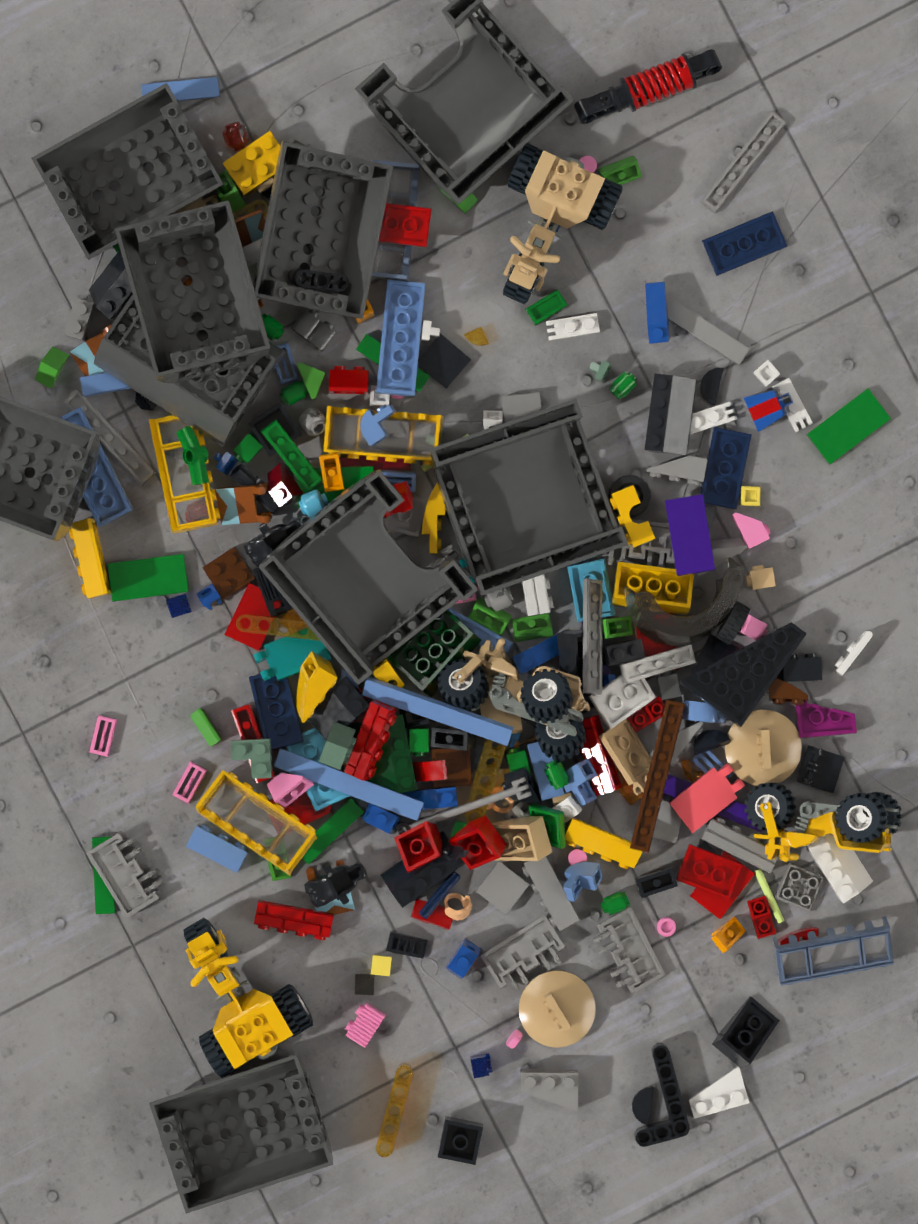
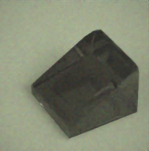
M355 974V995H374L375 975Z

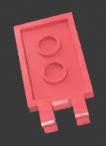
M728 763L718 771L712 767L668 802L691 833H694L738 797L735 795V792L745 786L739 778L732 784L727 780L725 776L733 771V768Z

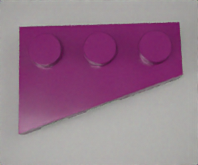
M809 703L795 705L799 738L857 733L854 713Z

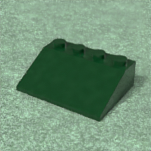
M447 609L387 658L421 691L432 697L439 689L438 677H441L440 672L442 670H446L445 666L447 664L449 666L452 665V661L459 662V659L465 660L463 656L464 651L472 652L482 640Z
M398 714L395 723L392 726L390 725L388 730L390 733L389 739L386 743H383L381 748L383 750L382 757L379 761H376L374 766L376 767L375 775L367 781L398 793L417 790L403 714ZM363 721L352 723L349 726L355 729L353 737L356 739Z

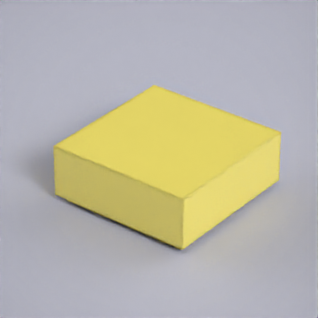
M741 486L740 506H760L761 487Z
M373 955L371 974L390 976L392 957Z

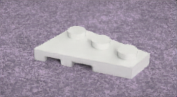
M738 1066L688 1099L694 1119L749 1103Z

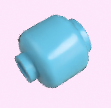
M319 490L303 494L299 501L303 515L307 514L308 517L314 516L329 504L325 493L321 494Z

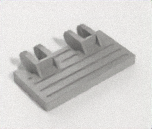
M615 517L617 526H618V528H619V527H620L619 522H618V520H617V517ZM631 519L638 524L646 522L644 520ZM649 521L656 539L634 548L631 544L615 549L621 550L619 562H625L626 549H629L628 558L644 560L645 552H647L646 565L652 566V555H658L657 567L663 568L664 554H667L666 563L674 564L669 524ZM622 527L624 534H627L625 527ZM614 550L609 552L608 565H612L614 562Z
M119 832L89 850L86 854L125 918H128L159 899L156 891L149 895L147 892L159 886L162 882L161 880H156L146 888L141 882L154 876L156 872L153 869L137 878L144 871L136 858L130 862H127V860L141 852L142 849L137 847L132 852L124 855L121 849L133 844L136 839L132 837L117 845V843L124 840Z
M631 907L597 924L599 931L603 933L593 938L594 943H598L608 936L612 941L598 949L599 953L601 954L617 946L610 953L617 966L621 967L610 973L611 976L616 977L626 970L629 974L628 977L616 983L617 988L634 980L635 982L628 985L631 993H635L666 975Z
M544 915L480 957L500 989L508 985L504 979L506 976L514 990L518 991L519 986L512 978V973L517 971L522 982L527 985L529 981L520 968L521 966L526 973L540 965L536 958L539 956L549 971L552 969L551 965L543 954L549 950L554 961L560 964L562 961L552 946H555L558 952L566 947Z

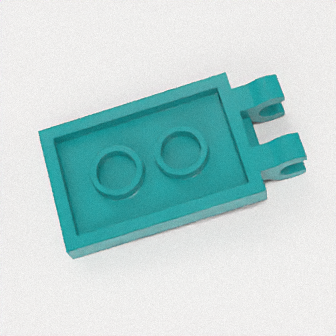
M309 627L265 644V651L253 654L257 664L267 660L270 669L260 672L263 681L275 676L278 681L300 673V667L311 651L328 661L332 660L326 646Z

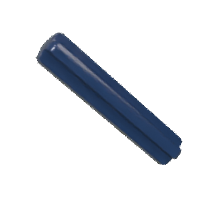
M454 871L448 876L420 910L419 915L422 918L427 919L460 880L461 876Z

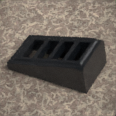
M390 931L386 951L423 959L428 940ZM395 938H399L397 948L393 947ZM402 939L406 940L404 950L400 949ZM410 941H414L412 951H408ZM420 942V951L416 953L417 943Z

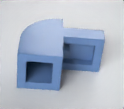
M385 404L376 410L377 414L373 410H368L363 415L360 424L361 432L370 446H375L389 436L381 422L396 413L392 405L386 406Z
M684 700L685 709L682 719L726 723V717L706 702Z
M589 759L577 763L566 771L569 784L564 786L566 793L570 791L574 793L581 807L597 799L588 783L589 780L597 776Z
M579 862L566 869L564 872L566 877L564 892H566L567 900L575 902L582 888L590 890L598 888L603 878L599 863Z

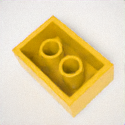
M271 131L222 163L245 198L257 191L256 187L269 178L273 177L274 179L280 145Z

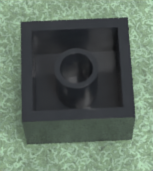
M278 403L248 423L270 457L277 452L262 434L261 430L274 420L279 422L293 442L302 436L281 403Z
M445 1116L438 1158L476 1165L483 1124Z

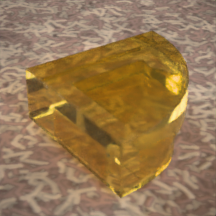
M482 327L464 334V337L474 345H489Z

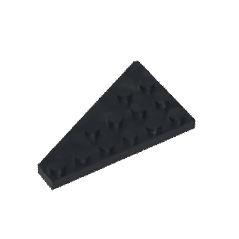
M792 622L682 679L680 684L734 724L742 727L807 633Z

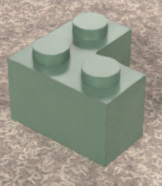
M334 722L319 762L339 770L343 763L347 764L356 738L353 737L355 729Z
M271 738L231 740V760L251 759L252 779L272 778Z

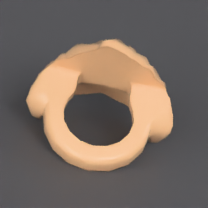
M495 786L487 793V796L504 791L503 786ZM511 797L505 798L510 802V805L506 808L497 806L495 802L486 806L487 809L492 807L498 813H508L513 808L514 800Z
M458 893L448 894L444 899L445 914L456 921L468 917L472 910L470 896L466 895L463 897ZM456 898L461 901L464 909L454 910L448 906V901Z

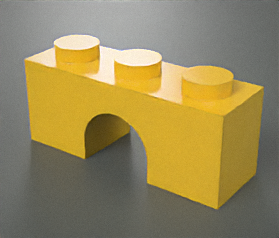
M634 485L611 494L612 498L609 500L613 510H618L620 516L617 517L620 527H625L627 532L625 537L628 545L632 544L634 548L656 539L649 521L638 524L630 518L631 508L641 503Z

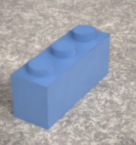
M538 741L527 744L542 800L564 795V787L555 790L550 785L544 769L547 768L545 764L553 761L552 756L548 758L541 751Z
M205 824L197 825L186 847L238 873L249 852L246 850L247 846L237 841L235 844L228 841V836L220 832L218 835L211 832L212 828Z

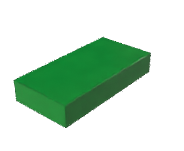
M556 289L525 310L536 326L568 306L559 290Z

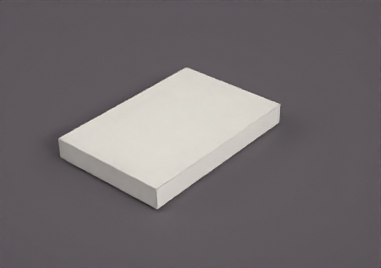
M621 674L602 687L601 695L592 694L589 698L607 728L612 729L654 700L656 696L645 678L624 684Z

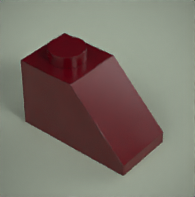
M282 462L267 473L269 493L279 508L291 504L303 494V491Z

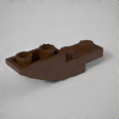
M776 678L766 691L769 694V701H773V704L782 705L784 702H792V705H804L808 701V695L802 690Z

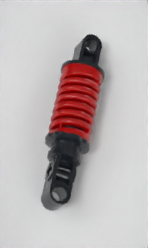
M713 49L689 59L683 53L677 59H671V62L665 61L663 65L657 64L656 67L652 66L649 70H643V73L637 72L636 76L632 74L629 77L620 78L619 86H611L609 90L581 99L574 104V108L581 124H588L616 111L618 113L622 112L623 109L628 107L634 112L643 106H648V99L650 103H655V96L660 101L662 100V94L664 98L669 97V92L671 95H675V89H677L678 93H681L684 90L697 88L696 80L721 71L722 65Z

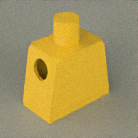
M387 658L374 667L373 675L376 679L386 683L393 679L394 683L392 685L400 688L405 685Z

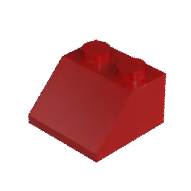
M334 366V369H330L329 375L330 394L368 395L369 370H365V367L354 366L353 370H346V366Z
M486 815L469 822L449 839L452 846L463 847V850H468L466 857L462 858V860L470 870L499 859L507 845Z
M425 821L394 837L408 873L441 856L443 841L435 823Z

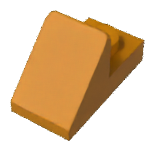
M338 452L319 455L325 492L344 489Z
M734 916L711 934V939L721 952L724 953L733 946L746 930Z

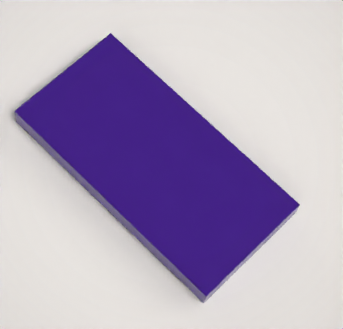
M703 494L665 500L677 576L714 571L715 564Z

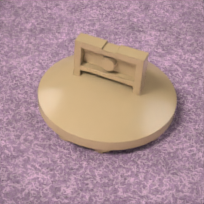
M754 710L742 727L733 723L727 733L731 742L725 745L726 760L733 768V772L741 780L749 784L758 786L762 783H780L787 779L798 766L802 752L801 738H799L798 730L794 724L778 712Z
M552 970L537 975L526 985L520 997L519 1016L522 1026L531 1038L548 1047H566L578 1042L588 1033L595 1018V1001L590 988L580 977L567 971Z

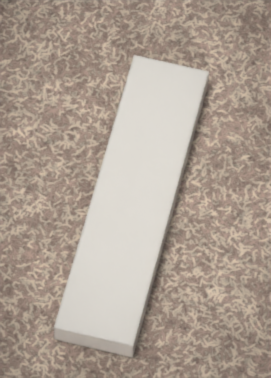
M689 644L619 666L624 684L694 664L696 660L692 645Z

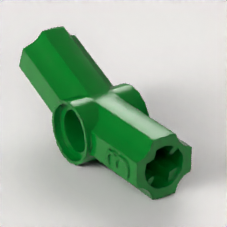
M191 426L184 427L176 434L184 450L182 454L185 464L189 465L192 485L209 483L205 463L208 460V451L206 447L200 446Z

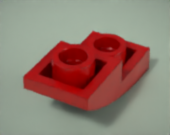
M658 696L629 716L627 720L635 733L661 718L665 704L660 696Z
M445 760L412 763L416 782L447 779Z
M766 896L747 901L757 939L776 935Z
M416 899L411 918L450 930L453 919L445 914V907L438 905L427 919H424L419 915V912L427 901Z
M809 927L793 931L778 939V943L780 945L789 944L788 937L790 935H795L798 942H800V937H802V940H808L807 933L813 931L816 936H819V929L817 927Z

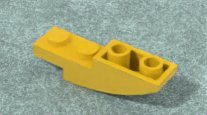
M438 482L428 499L422 524V535H430V554H437V550H441V538H437V531H441V519H438V516H445V512H447Z

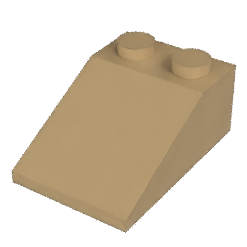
M527 816L492 823L507 844L501 857L495 861H539L552 853L543 816Z

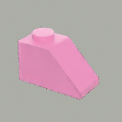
M739 513L731 514L743 541L748 546L747 549L770 539L769 534L771 532L767 524L763 525L762 521Z
M748 614L738 633L756 641L767 635V624Z
M285 773L275 776L267 784L274 802L284 807H287L314 785L312 781L303 776Z

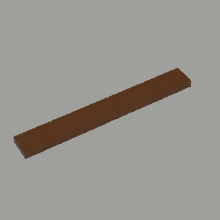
M666 700L630 849L646 853L650 851L685 709L684 703Z

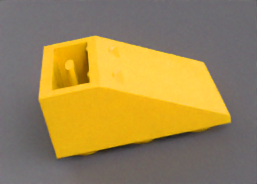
M313 651L310 652L300 667L295 701L296 709L303 723L313 715L316 706L324 700L327 691L337 681V675L331 662Z

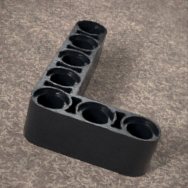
M656 1043L652 1047L651 1052L669 1119L636 1129L634 1137L637 1144L642 1147L684 1137L690 1130L671 1055L667 1046L663 1043ZM664 1048L666 1050L665 1055L657 1057L655 1055L657 1049ZM669 1067L671 1071L669 1075L664 1076L660 1074L661 1069ZM669 1085L676 1087L675 1092L672 1094L665 1092L666 1087ZM673 1104L681 1106L680 1110L676 1113L670 1111ZM679 1122H683L686 1125L682 1131L675 1129ZM661 1127L667 1129V1133L664 1136L657 1134V1130ZM642 1132L649 1135L645 1141L638 1139L639 1134Z

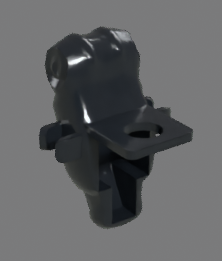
M292 521L286 525L277 524L269 528L266 523H262L259 526L262 533L244 545L246 554L249 555L252 563L259 568V565L266 557L297 530L301 524L298 521Z
M360 862L350 866L340 865L331 868L329 863H325L322 865L325 873L309 880L304 886L306 894L311 899V903L317 908L327 905L335 899L340 900L345 905L349 902L347 894L356 887L359 880L366 877L367 872Z

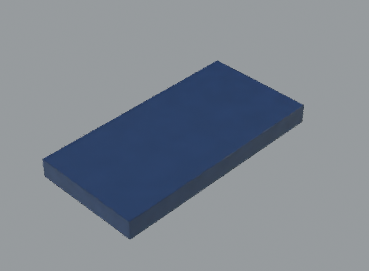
M773 211L702 240L716 276L787 247Z
M717 427L713 428L704 482L700 495L703 494L705 504L737 510L752 434Z
M261 674L250 676L249 681L263 739L271 738V750L303 743L304 739L289 677L278 681L275 676L263 681Z

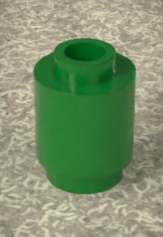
M264 313L262 319L267 337L272 341L274 339L279 340L284 333V330H282L284 326L271 315L267 316Z
M623 372L611 384L609 390L617 399L625 398L637 386L635 382L637 378L631 372Z
M295 381L282 388L283 393L279 395L284 404L288 403L291 406L306 398L305 396L309 392L303 381Z
M553 760L545 764L547 768L544 769L550 785L555 790L569 784L567 780L569 778L562 762Z
M625 891L602 898L603 902L600 903L604 914L608 913L609 916L626 910V907L630 906Z

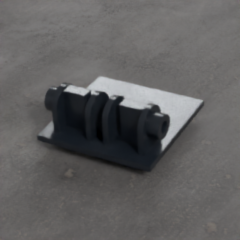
M808 745L797 782L834 793L845 757Z

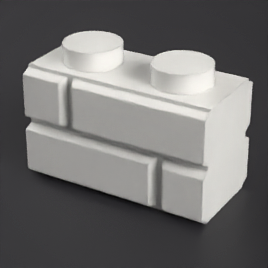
M543 574L523 581L527 615L551 612L550 608H554L552 597H548L547 589H550L549 578H545Z

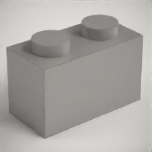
M79 298L74 299L64 331L65 336L85 342L96 308L94 303Z

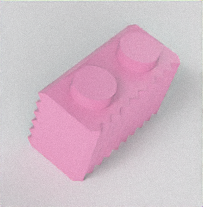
M366 1002L365 1005L360 1004L355 1012L358 1016L354 1021L350 1020L345 1027L347 1031L345 1036L364 1048L386 1016V1013L369 1002Z

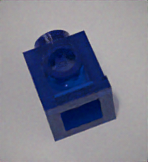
M186 594L166 600L172 618L192 612Z
M489 1053L470 1056L474 1078L489 1076V1073L493 1072Z

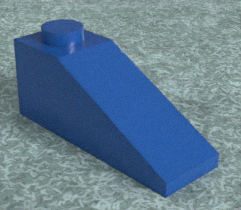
M665 281L645 283L649 344L669 342L670 330Z
M557 634L512 657L521 674L559 655Z
M456 786L401 793L425 802L422 810L458 806Z

